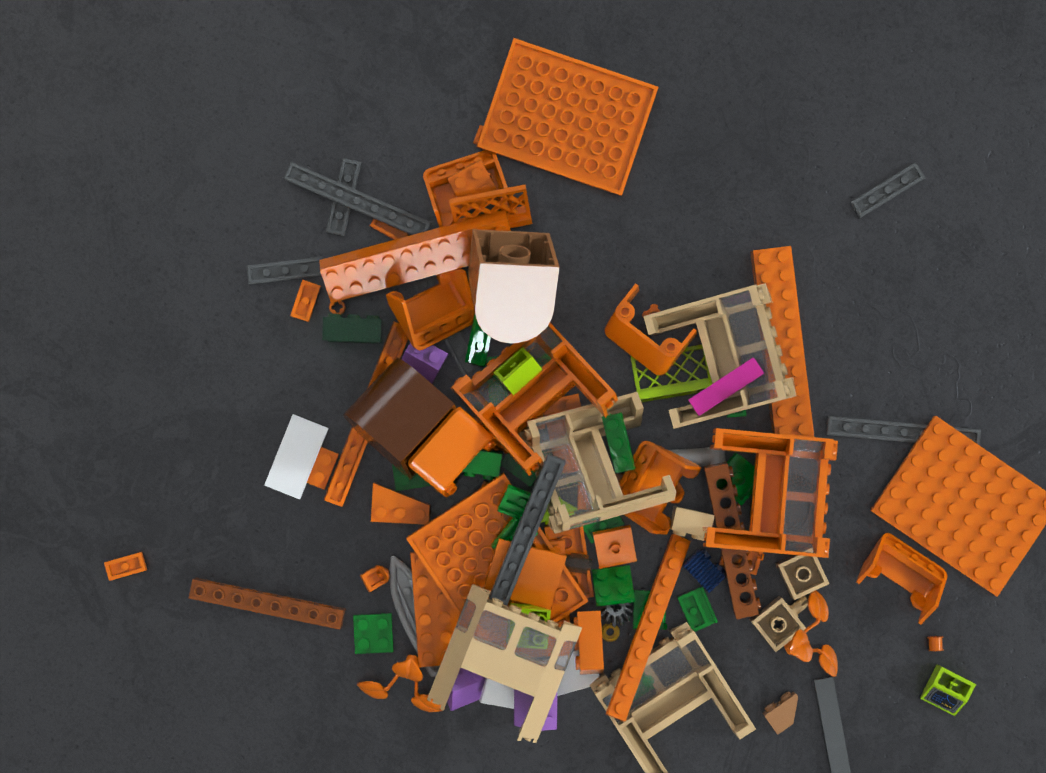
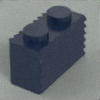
M697 548L683 562L682 566L710 593L726 577L723 574L725 570L718 563L714 565L709 560L712 557L705 549L700 551Z

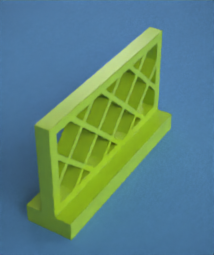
M702 345L690 346L684 350L682 355L687 358L681 366L676 362L673 364L679 369L674 376L668 373L665 374L671 380L667 385L663 386L657 382L660 376L657 375L655 379H652L645 374L648 370L647 368L643 372L636 368L635 361L637 360L631 356L636 392H638L641 402L697 394L712 385L704 351V357L700 362L691 357L694 351L703 349ZM688 359L698 365L693 373L683 368ZM701 367L707 371L708 378L699 379L694 374ZM680 370L690 376L686 382H680L675 378ZM643 376L652 382L649 388L640 389L639 381Z

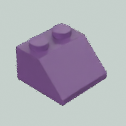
M410 343L402 360L433 384L449 354L434 345L424 350H417Z
M460 668L447 701L450 711L480 700L485 677Z
M514 689V726L521 727L533 696ZM557 693L541 731L557 729Z

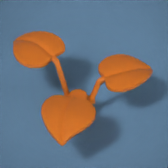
M815 590L809 595L808 607L816 621L804 630H797L792 640L784 645L789 655L796 656L803 662H810L813 652L819 653V663L823 670L832 677H836L838 661L833 648L829 645H823L822 650L812 649L806 632L819 624L820 620L826 622L829 616L828 605L825 599Z
M408 655L405 661L393 664L392 670L396 675L386 687L373 681L357 683V686L368 696L376 699H385L388 697L386 691L392 687L398 677H405L415 681V697H412L411 702L417 708L426 712L442 711L440 709L441 705L434 704L432 702L433 699L431 701L427 700L428 695H420L418 693V682L423 680V674L419 669L418 657L415 655Z

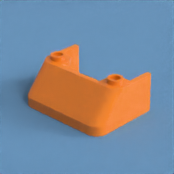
M635 283L612 314L605 326V334L612 342L653 374L662 376L669 371L697 335V330L693 328L682 343L675 338H667L660 346L630 323L635 315V309L630 302L640 291L639 286Z
M885 533L878 540L863 563L856 583L860 584L866 576L877 578L882 573L912 593L910 597L912 605L921 610L918 623L921 625L938 608L948 576L941 566L894 535Z

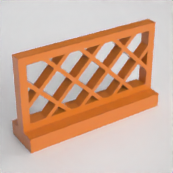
M526 185L449 199L454 223L498 212L501 208L506 211L510 228L532 224ZM523 192L518 198L513 196L515 193ZM496 197H503L499 202L494 200ZM508 200L513 201L510 206L505 205ZM476 201H484L481 205L475 204ZM489 203L494 205L491 210L485 208ZM464 204L465 206L459 209L454 205ZM470 207L476 209L472 214L467 212Z

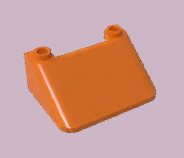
M483 150L431 167L423 173L439 227L454 224L449 199L456 197L447 178L481 160L488 173L490 172L494 179L492 181L497 190L508 188L496 153ZM496 197L494 200L499 202L503 197ZM508 200L505 205L510 206L512 201ZM462 204L454 205L459 209L463 208Z
M460 268L437 274L436 278L439 284L407 300H404L403 295L397 291L386 294L391 310L415 349L424 350L473 324L475 310L465 270Z
M458 407L447 416L408 461V466L443 496L448 498L457 490V486L453 481L482 448L490 452L495 448L498 441L479 421L464 409Z
M643 441L633 456L635 469L626 471L619 485L624 496L660 486L662 477L670 475L676 488L682 475L686 478H695L702 467L651 441ZM668 502L624 514L652 534L667 535L671 527V519L663 513Z

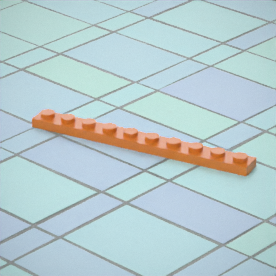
M393 321L368 387L396 358H401L408 337L398 322ZM353 427L324 497V501L343 507L368 443Z
M671 534L606 711V715L625 722L691 542L675 534Z

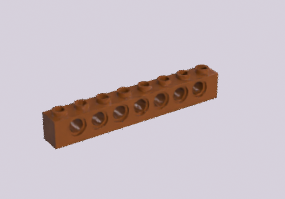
M727 462L704 466L716 528L745 531L744 523H740L738 516L742 515L741 507L735 501V496H738L737 488L731 482V477H734L732 466H728ZM719 479H725L727 481V484L724 488H718L716 486V482ZM729 498L730 505L722 507L720 505L721 499ZM731 516L734 518V523L731 526L724 524L726 517ZM721 548L735 618L741 619L759 615L758 609H761L759 597L755 598L754 590H757L756 580L751 579L750 574L753 571L752 561L747 559L746 554L750 551ZM736 554L742 556V560L739 563L732 562V557ZM739 573L746 575V579L743 582L736 581V576ZM743 592L750 593V597L746 601L740 599V594Z
M201 578L192 579L189 599L339 630L342 628L346 608Z

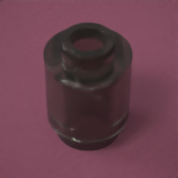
M579 553L566 554L567 558L564 565L569 572L587 574V570L591 571L592 559H589V555Z

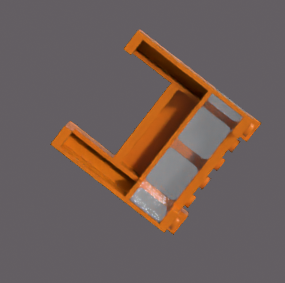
M551 323L548 324L543 332L531 340L507 346L503 349L500 356L490 360L487 363V367L482 371L476 372L472 379L465 375L458 378L451 387L454 393L528 476L532 475L531 471L536 472L542 467L543 461L537 452L534 453L518 435L527 427V421L537 419L574 386L586 396L605 418L608 415L607 409L611 408L614 404L612 401L615 403L618 401L613 389ZM523 347L543 370L513 395L494 376L493 372Z
M720 428L713 429L715 435L712 437V443L714 444L710 445V449L756 454L749 531L703 527V531H707V533H704V541L706 543H703V546L828 558L830 538H822V535L826 533L824 514L827 515L828 503H825V498L829 494L830 488L829 483H827V476H830L831 464H828V461H835L837 459L838 441L827 438Z

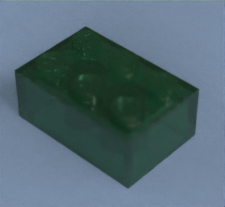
M328 313V317H323L322 340L326 342L383 344L384 321L377 315H367V319H363L355 314H347V318H341L340 314Z

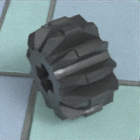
M622 603L600 606V611H602L601 618L605 619L607 625L612 622L614 628L617 623L623 627V621L629 622V616L633 615V610H631L632 604Z

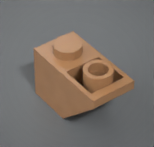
M788 691L783 694L779 702L776 704L774 702L770 703L764 708L765 711L762 713L777 735L794 724L798 696L794 691L791 693Z

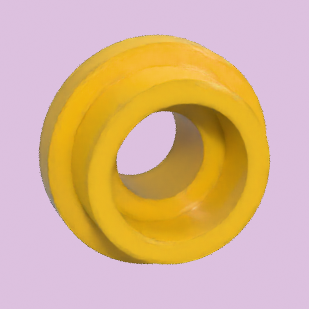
M611 622L608 625L604 624L602 626V638L605 641L613 642L618 639L620 630L617 625L614 628ZM609 628L614 630L612 635L606 633Z

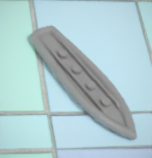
M391 556L389 583L393 603L406 634L418 654L412 571L404 562L395 556ZM440 666L425 668L431 677H436Z

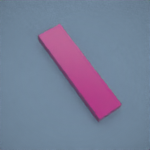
M753 357L688 401L698 416H700L763 375L764 372Z

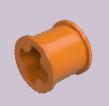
M338 301L339 305L343 306L338 313L332 309L336 302L330 303L329 309L333 314L342 315L345 312L346 306L344 302Z
M943 636L927 637L929 640L928 651L944 650L942 645Z

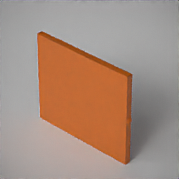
M498 539L492 563L489 565L490 569L484 589L492 590L511 541ZM531 546L510 600L551 609L557 587L560 584L559 580L567 555Z

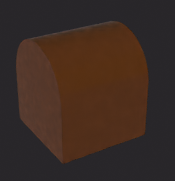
M396 358L348 408L343 416L370 445L411 480L417 473L408 466L409 459L447 416L456 409V406L412 366L402 359Z

